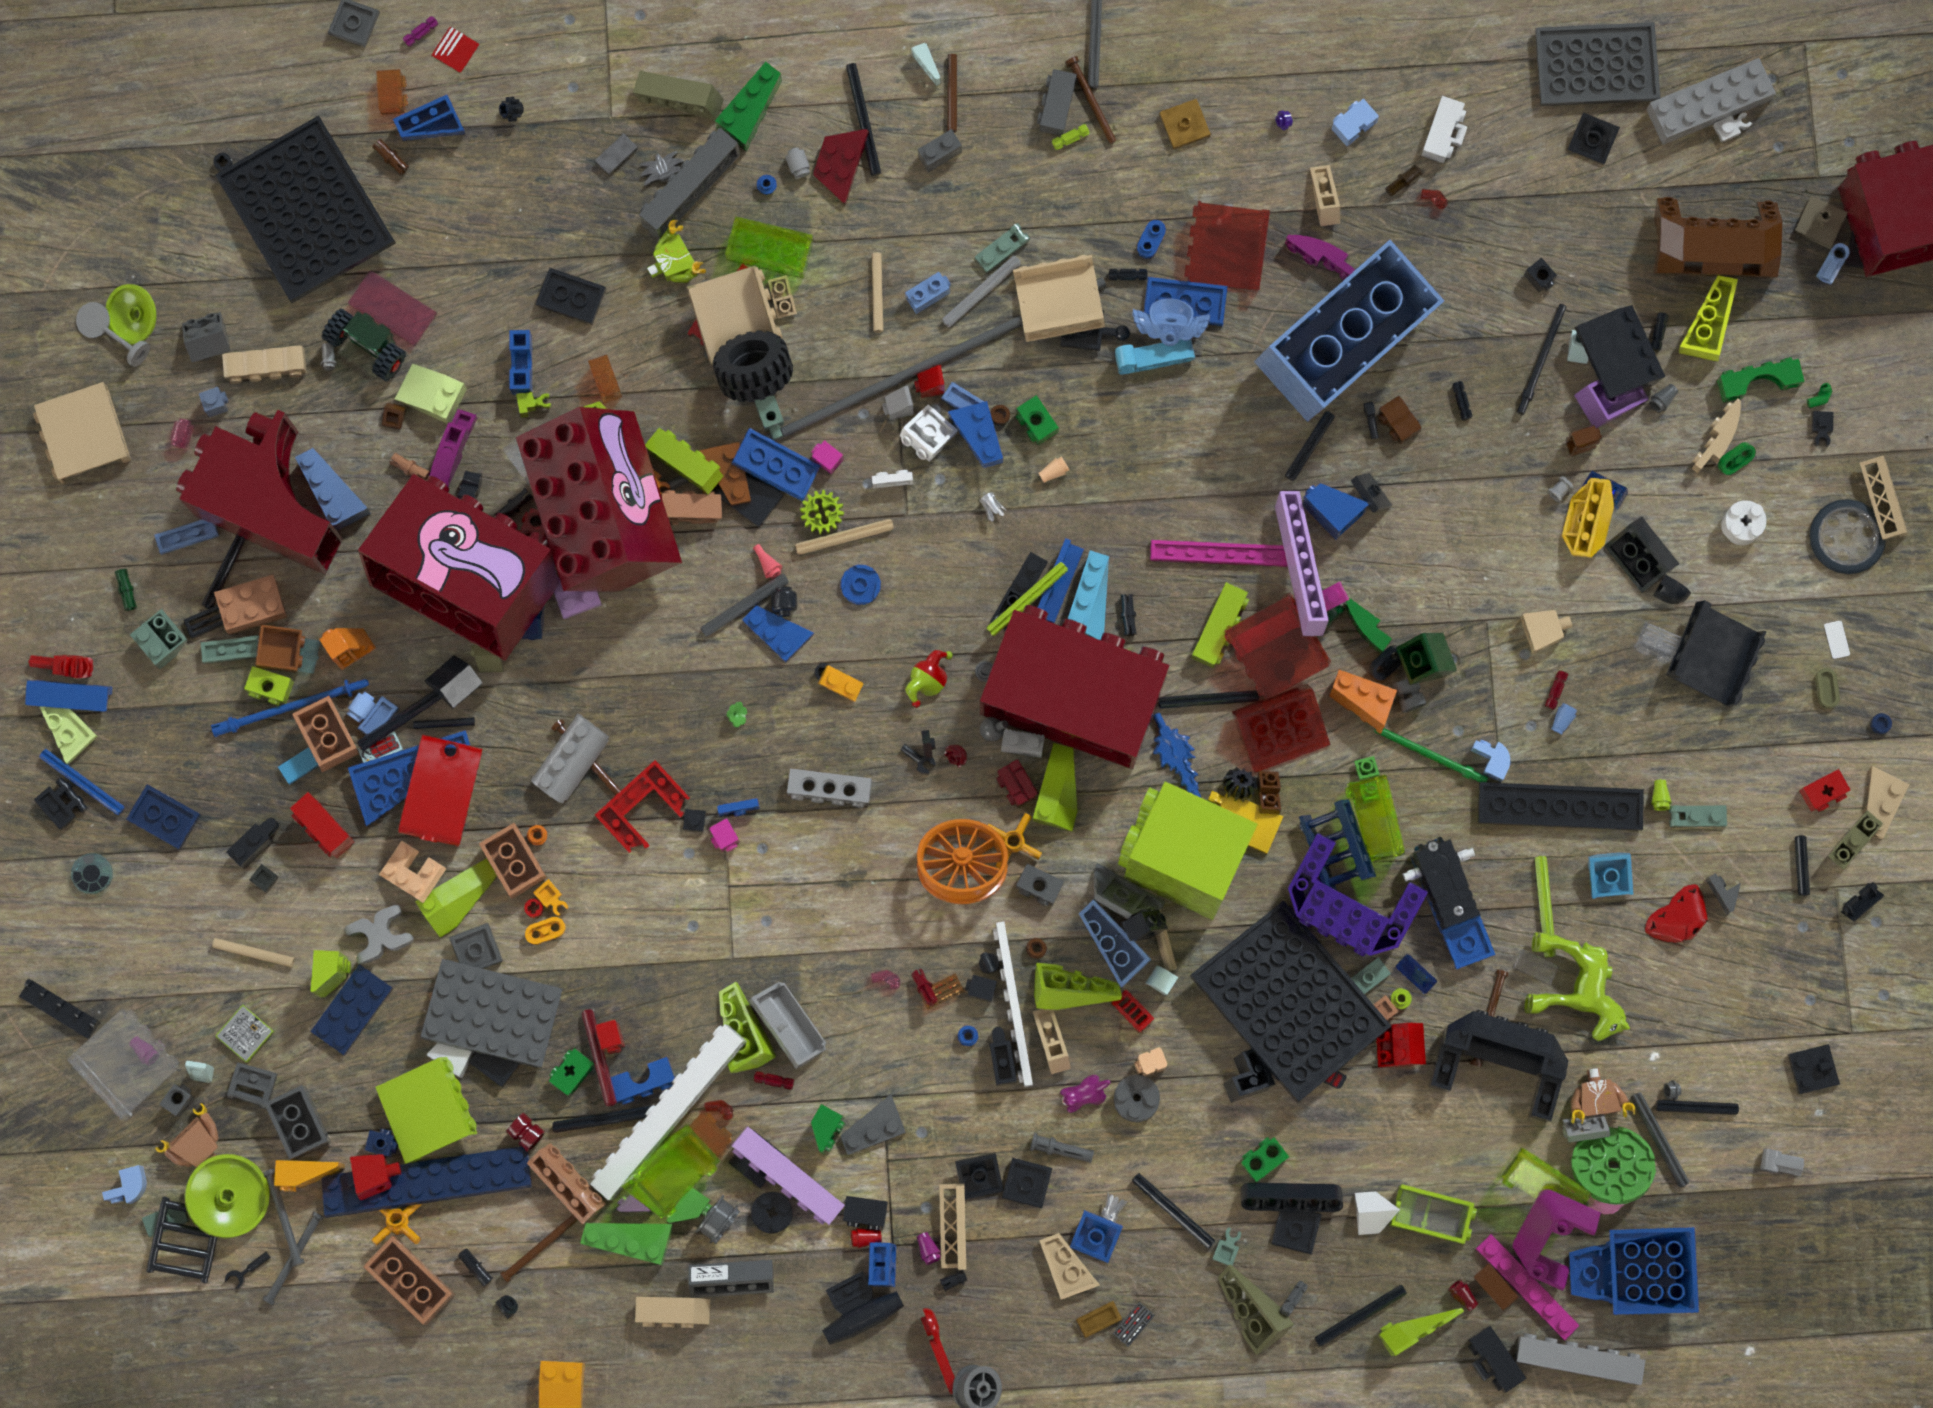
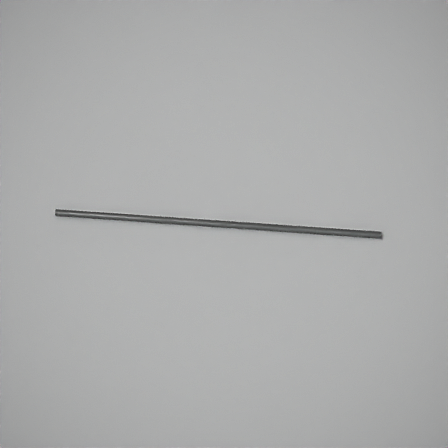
M1103 277L1096 280L1098 290L1106 286ZM1020 315L782 427L784 437L1022 326V316ZM771 433L765 435L766 437L772 439ZM681 475L668 481L671 490L689 483Z

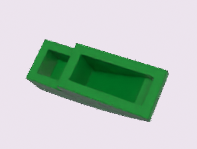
M1349 598V600L1344 602V606L1352 624L1370 647L1379 654L1383 653L1392 641V638L1377 628L1381 620Z

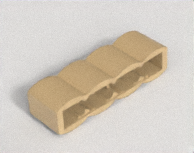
M303 346L222 354L224 378L231 384H239L245 379H250L251 382H258L265 377L276 380L281 379L284 375L300 377L303 373H307L305 349Z

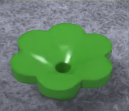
M736 702L735 705L732 704L727 711L729 721L732 722L734 727L745 724L747 709L743 707L742 702Z

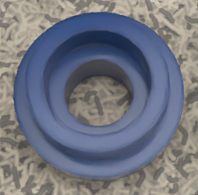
M763 175L758 179L757 188L760 193L769 195L776 190L777 183L773 176ZM768 181L770 182V185L768 187L763 186V183Z
M964 1026L958 1032V1040L964 1046H972L978 1040V1032L972 1026ZM965 1033H971L972 1038L970 1040H966L964 1038Z

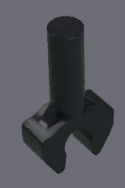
M1373 401L1363 403L1371 439H1377L1379 436Z
M906 744L900 749L917 762V771L921 774L929 775V771L923 767L925 762L936 766L934 758L925 759L924 756L919 755Z

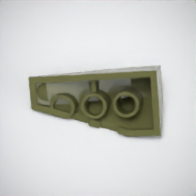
M1231 1264L1218 1276L1227 1300L1232 1302L1235 1309V1319L1239 1320L1244 1330L1242 1335L1256 1355H1259L1282 1338L1294 1325L1289 1317L1280 1313L1281 1307Z

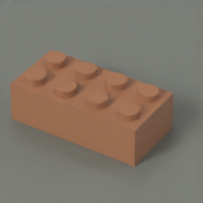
M392 1236L363 1266L423 1325H427L455 1295L443 1281L395 1236Z

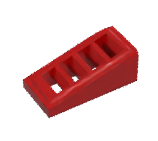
M1126 989L1121 993V1000L1113 1001L1111 1004L1140 1033L1155 1018ZM1128 997L1130 1000L1120 1007L1118 1004ZM1133 1003L1135 1006L1126 1013L1124 1010ZM1139 1009L1141 1012L1132 1019L1130 1016ZM1145 1015L1146 1018L1138 1025L1136 1021Z

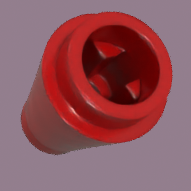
M862 1228L851 1230L852 1247L859 1249L870 1246V1243L882 1242L881 1230Z

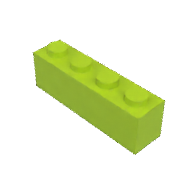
M658 428L645 444L647 451L709 495L723 478L722 473L719 471L720 466L712 460L710 462L705 460L706 457L700 451H692L690 449L691 446L684 440L680 442L676 440V435L671 431L667 430L665 432Z
M1227 582L1225 583L1191 659L1211 668H1214L1215 664L1220 665L1224 653L1221 651L1224 645L1228 647L1233 636L1230 635L1232 627L1237 628L1241 619L1238 614L1241 609L1245 611L1250 600L1246 598L1248 592Z

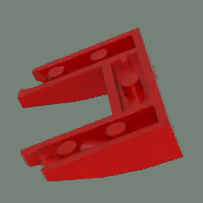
M656 760L594 815L629 853L632 847L642 844L644 848L650 846L624 817L648 793L654 789L680 818L684 814L683 811H680L683 801L690 798Z

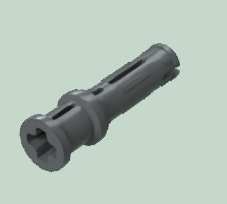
M1034 1132L1030 1151L1035 1149L1046 1152L1047 1155L1054 1153L1089 1163L1092 1162L1094 1150L1058 1142L1054 1137L1039 1136L1036 1132Z

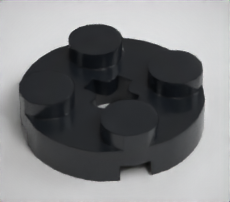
M763 1193L752 1205V1220L757 1228L765 1233L774 1234L781 1232L792 1221L793 1209L791 1203L781 1193ZM776 1207L777 1217L768 1218L767 1209Z

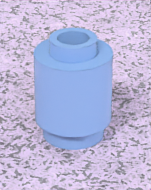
M365 691L363 694L358 693L348 707L349 711L346 714L360 723L362 719L365 720L375 706V703L372 702L375 698Z

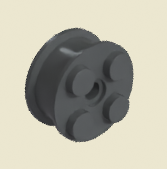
M1131 1075L1124 1078L1116 1087L1114 1094V1105L1117 1112L1124 1119L1131 1122H1143L1151 1118L1157 1111L1160 1102L1158 1087L1150 1078L1143 1075ZM1137 1095L1141 1098V1100L1139 1102H1135L1133 1100V1097Z
M722 1195L708 1211L695 1232L700 1231L710 1239L709 1243L714 1242L717 1244L723 1233L731 1226L739 1214V1206L733 1207L724 1200V1195Z
M967 1365L958 1371L954 1379L953 1397L960 1408H994L998 1404L1002 1393L1000 1377L990 1367Z

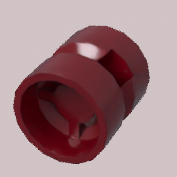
M523 1112L512 1122L506 1133L514 1140L519 1139V1145L528 1152L540 1141L545 1131L537 1124L532 1125V1119Z

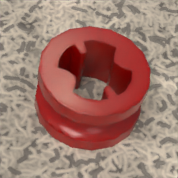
M529 899L524 906L526 914L531 918L541 916L544 910L543 904L537 899ZM532 903H536V906H539V910H536L535 914H531L532 911L528 910L529 907H532Z

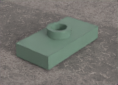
M1378 957L1351 979L1366 994L1391 973Z
M168 1209L165 1221L178 1224L189 1222L186 1212ZM159 1211L142 1217L148 1237L154 1236Z

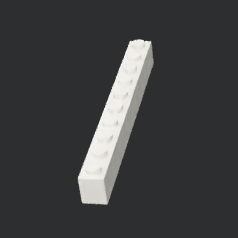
M724 1024L723 1027L720 1025L714 1031V1038L702 1045L699 1049L701 1053L697 1058L693 1057L687 1063V1070L675 1077L672 1082L674 1085L671 1089H666L660 1095V1102L648 1109L646 1112L647 1117L644 1121H639L633 1127V1134L621 1141L619 1144L620 1149L617 1153H612L605 1161L607 1165L602 1170H597L592 1176L593 1181L591 1185L606 1199L614 1200L747 1042L729 1025Z

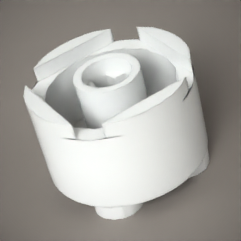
M1739 501L1733 504L1725 513L1721 522L1722 532L1732 543L1748 545L1763 533L1766 527V515L1761 505L1752 501ZM1741 520H1744L1745 523H1747V525L1744 526V523H1743V522H1740V521H1741Z

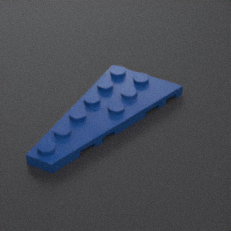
M466 730L440 738L470 745ZM419 745L348 768L366 826L406 799ZM447 745L445 754L449 757L456 754V747L454 745Z

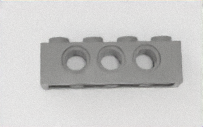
M790 769L787 794L791 796V799L803 801V798H811V801L815 803H824V800L832 801L833 805L843 806L844 803H852V807L864 808V805L869 806L872 779ZM812 782L815 784V787L812 791L808 792L803 789L804 784ZM828 784L835 787V791L831 794L824 792V787ZM847 787H853L856 791L853 796H846L844 790Z

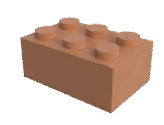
M274 575L214 592L228 635L287 618Z
M330 696L292 714L321 772L359 754Z
M515 823L479 843L502 885L512 899L547 879L546 874Z

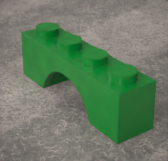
M1792 357L1780 360V363L1775 364L1772 361L1761 364V367L1756 368L1746 366L1738 372L1733 370L1724 371L1717 379L1723 403L1743 399L1746 395L1748 384L1758 379L1772 381L1781 391L1800 387L1805 382L1799 359L1792 360Z

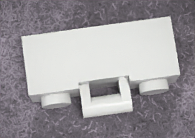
M1442 96L1421 156L1444 163L1446 157H1451L1454 147L1450 145H1462L1467 127L1458 122H1463L1466 111L1463 110L1465 103ZM1453 129L1458 130L1456 138L1451 137Z

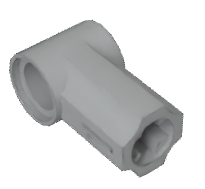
M1763 1149L1760 1170L1801 1176L1804 1167L1803 1158L1785 1155L1777 1150Z

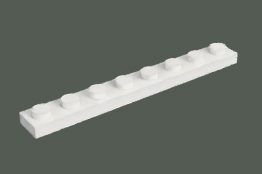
M998 922L996 923L997 928L993 929L995 941L999 940L1000 948L996 949L998 961L1003 962L1004 969H1000L1002 981H1006L1007 989H1003L1005 1002H1010L1011 1009L1007 1010L1009 1022L1013 1021L1014 1030H1010L1012 1042H1017L1018 1050H1014L1016 1063L1020 1062L1021 1065L1018 1077L1019 1082L1024 1083V1087L1033 1086L1005 923Z

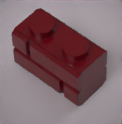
M1018 759L997 771L998 777L995 779L1001 789L1005 787L1009 793L1006 797L1011 806L1016 805L1018 809L1039 796Z

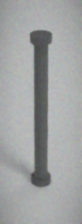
M275 1169L267 1170L263 1174L267 1178L293 1259L292 1266L303 1265L305 1262L304 1259H301L279 1187L274 1186Z
M313 1211V1217L297 1243L300 1254L320 1220L323 1221L324 1216ZM291 1255L269 1293L263 1297V1300L271 1305H274L276 1295L293 1268Z

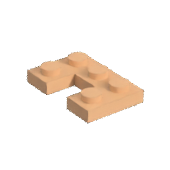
M401 841L379 875L424 903L446 868L428 857L418 874L414 873L408 868L419 851Z

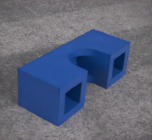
M509 330V350L511 352L510 391L512 395L532 392V334L530 330Z
M665 1057L647 1064L650 1076L642 1084L634 1083L628 1071L611 1077L617 1103L622 1102V1105L633 1102L634 1097L639 1095L644 1098L654 1094L653 1090L661 1088L662 1091L671 1088L675 1076L669 1059Z

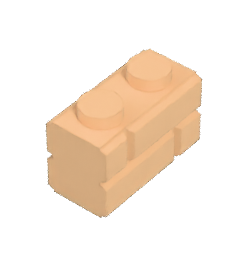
M1158 1047L1150 1050L1149 1053L1140 1054L1134 1066L1138 1075L1142 1074L1148 1077L1153 1075L1154 1072L1158 1073L1165 1070L1167 1061L1162 1049Z

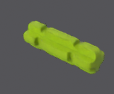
M1083 124L1077 130L1073 129L1062 134L1061 138L1056 137L1052 139V145L1055 150L1063 148V145L1067 146L1079 140L1081 136L1082 138L1090 134L1089 129Z

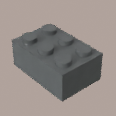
M301 1085L264 1103L289 1160L295 1161L331 1143L306 1086Z

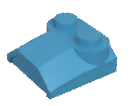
M1617 852L1588 857L1592 899L1615 895H1634L1630 853Z

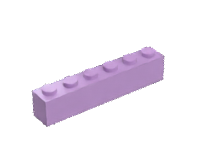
M748 1126L744 1128L731 1146L735 1148L732 1152L740 1159H743L745 1156L751 1161L748 1164L756 1172H759L761 1169L767 1174L765 1176L767 1181L772 1185L778 1183L783 1187L781 1192L788 1198L794 1196L799 1200L797 1205L807 1212L810 1209L815 1213L813 1218L823 1225L826 1222L830 1225L845 1206Z

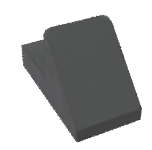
M1716 873L1705 879L1726 915L1733 912L1741 883L1726 890L1725 881L1721 876H1717Z

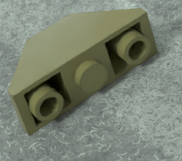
M1867 810L1837 842L1827 857L1844 870L1883 823Z

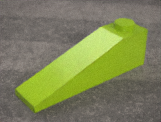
M1053 743L1033 822L1072 832L1077 816L1074 752L1071 747Z
M486 858L433 889L424 903L416 900L415 903L438 936L442 938L460 925L466 914L471 911L481 895L485 893L497 878V874Z
M1036 963L1034 985L1036 1008L1060 1010L1121 1000L1120 985L1117 982L1097 976L1092 978L1081 975L1082 972L1077 970L1074 973L1063 970V966Z
M734 982L719 991L720 1014L723 1017V1026L724 1024L729 1025L747 1041L728 1063L730 1072L736 1073L758 1068L774 1059L776 1056L770 1041L739 984Z
M1458 1308L1395 1323L1394 1325L1389 1322L1380 1328L1382 1332L1378 1336L1390 1355L1396 1356L1417 1343L1418 1339L1431 1334L1437 1327L1443 1326L1463 1313L1464 1310Z

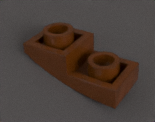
M1258 771L1260 814H1280L1282 810L1279 796L1281 789L1279 772Z
M1487 1264L1474 1276L1475 1280L1503 1311L1519 1298L1490 1264Z

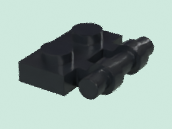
M59 778L55 782L59 789L54 791L49 786L34 801L58 829L62 831L77 818L72 812L75 808H78L83 813L88 807L83 803V798L77 796L72 790L70 783H66L63 778ZM63 795H66L71 800L68 805L61 799Z

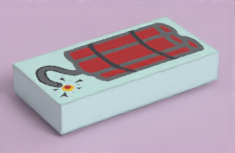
M395 731L365 751L357 748L363 763L403 750Z

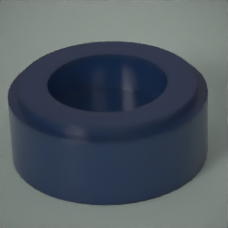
M1879 713L1871 719V729L1877 734H1885L1891 729L1892 720L1887 714Z

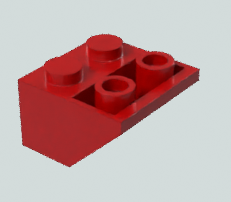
M1406 1022L1390 1024L1391 1027L1376 1039L1378 1068L1426 1065L1423 1023Z

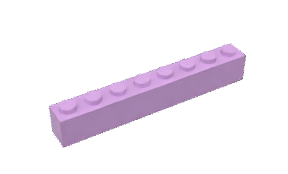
M1280 491L1275 509L1303 636H1323L1329 620L1300 491Z

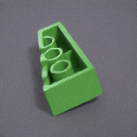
M586 1223L580 1244L663 1266L674 1225Z

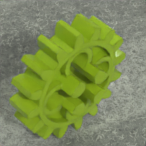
M822 490V494L814 491V497L808 494L807 498L809 501H802L805 508H800V512L805 515L801 516V520H807L805 527L812 526L811 532L818 529L819 534H822L823 530H826L829 534L831 527L836 530V523H842L839 516H844V512L839 510L843 508V504H837L840 499L839 497L833 499V492L826 495L825 490ZM817 500L822 501L826 519L829 520L828 524H822L819 507L815 504ZM831 506L836 508L833 512L829 511L828 509ZM811 512L816 514L814 518L809 517Z

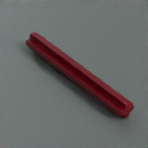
M592 1009L584 1010L582 1018L604 1103L606 1106H613L617 1103L605 1054L601 1049L595 1028L597 1023L594 1011Z

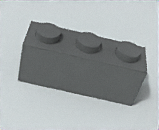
M1053 69L1052 75H1048L1046 87H1049L1047 94H1043L1041 103L1044 106L1043 113L1039 112L1037 124H1040V131L1060 136L1064 134L1077 74Z

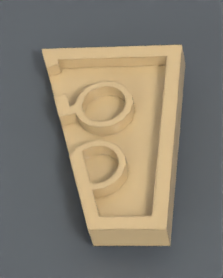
M1059 1233L1039 1240L1061 1300L1100 1286Z

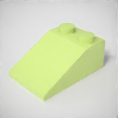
M412 364L395 400L448 424L451 422L467 389L464 383Z

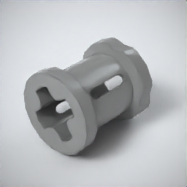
M1561 476L1559 482L1553 488H1549L1547 493L1556 502L1561 503L1562 498L1569 490L1572 491L1574 486L1569 480Z

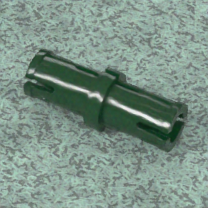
M119 569L114 572L119 587L117 589L118 594L121 595L124 611H131L137 608L133 594L134 586L131 585L128 570Z

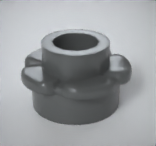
M1671 1080L1664 1084L1665 1097L1677 1100L1678 1096L1681 1095L1679 1083Z

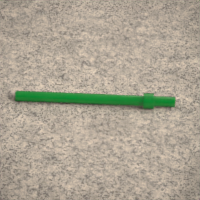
M1383 728L1382 733L1379 734L1461 773L1462 777L1466 779L1471 778L1477 782H1487L1488 777L1475 772L1474 768L1468 765L1465 767L1394 732Z

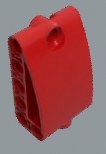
M422 735L398 833L419 837V839L440 842L459 847L483 749ZM447 745H454L456 747V754L449 757L445 754Z

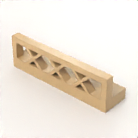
M1880 456L1860 462L1882 539L1908 535L1885 457ZM1877 463L1879 471L1873 477L1867 474L1865 466ZM1876 481L1883 484L1885 488L1881 497L1873 493L1872 490ZM1882 500L1890 505L1887 515L1880 513L1878 510ZM1887 520L1895 523L1897 531L1885 534L1884 525Z
M939 1184L941 1268L966 1270L964 1184ZM944 1189H956V1198L951 1203L944 1198ZM944 1201L948 1204V1206L945 1209ZM950 1207L957 1213V1218L951 1224L944 1218V1213ZM956 1222H957V1230L953 1227V1225H954ZM950 1228L957 1233V1239L952 1245L945 1239V1233ZM945 1243L949 1246V1248L946 1251ZM956 1243L958 1251L953 1247ZM951 1249L958 1255V1263H945V1255Z

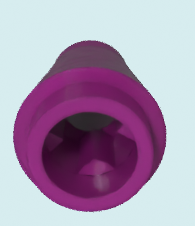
M928 1232L916 1237L921 1259L926 1265L933 1264L941 1259V1252Z

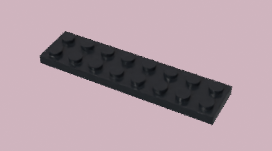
M1479 782L1478 824L1643 830L1644 789Z

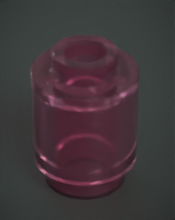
M179 418V421H174L169 439L171 440V446L186 449L194 426L190 425L191 421Z

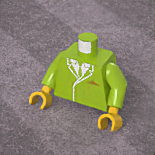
M672 220L669 222V228L661 236L655 247L653 255L657 263L647 267V270L652 278L663 273L667 281L688 283L697 277L698 274H705L706 269H699L700 265L704 263L694 262L679 233L676 235V232L683 230V225L678 226L676 229L675 224L678 220Z

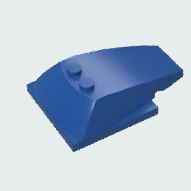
M1695 1227L1610 1230V1241L1606 1242V1244L1569 1252L1571 1295L1608 1301L1613 1304L1614 1315L1699 1313Z

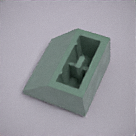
M162 609L130 634L159 669L174 659L188 640Z

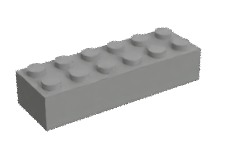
M1758 58L1650 102L1647 112L1662 145L1711 126L1731 115L1735 116L1767 103L1773 99L1776 92Z

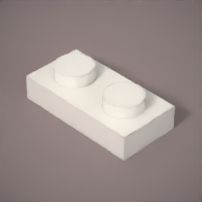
M899 470L896 471V474H888L887 472L876 473V476H872L873 489L912 485V472Z

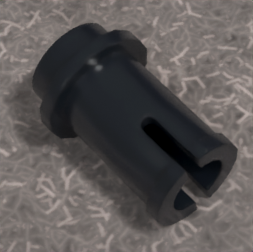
M958 1269L956 1273L940 1279L945 1292L959 1284L964 1285L968 1281L964 1270L959 1271Z

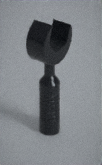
M265 1251L261 1256L248 1264L244 1271L232 1270L228 1272L225 1282L231 1276H237L240 1283L236 1289L241 1288L245 1282L244 1275L248 1272H253L270 1259L271 1256Z

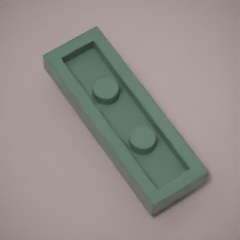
M259 635L201 642L202 662L206 664L256 658Z

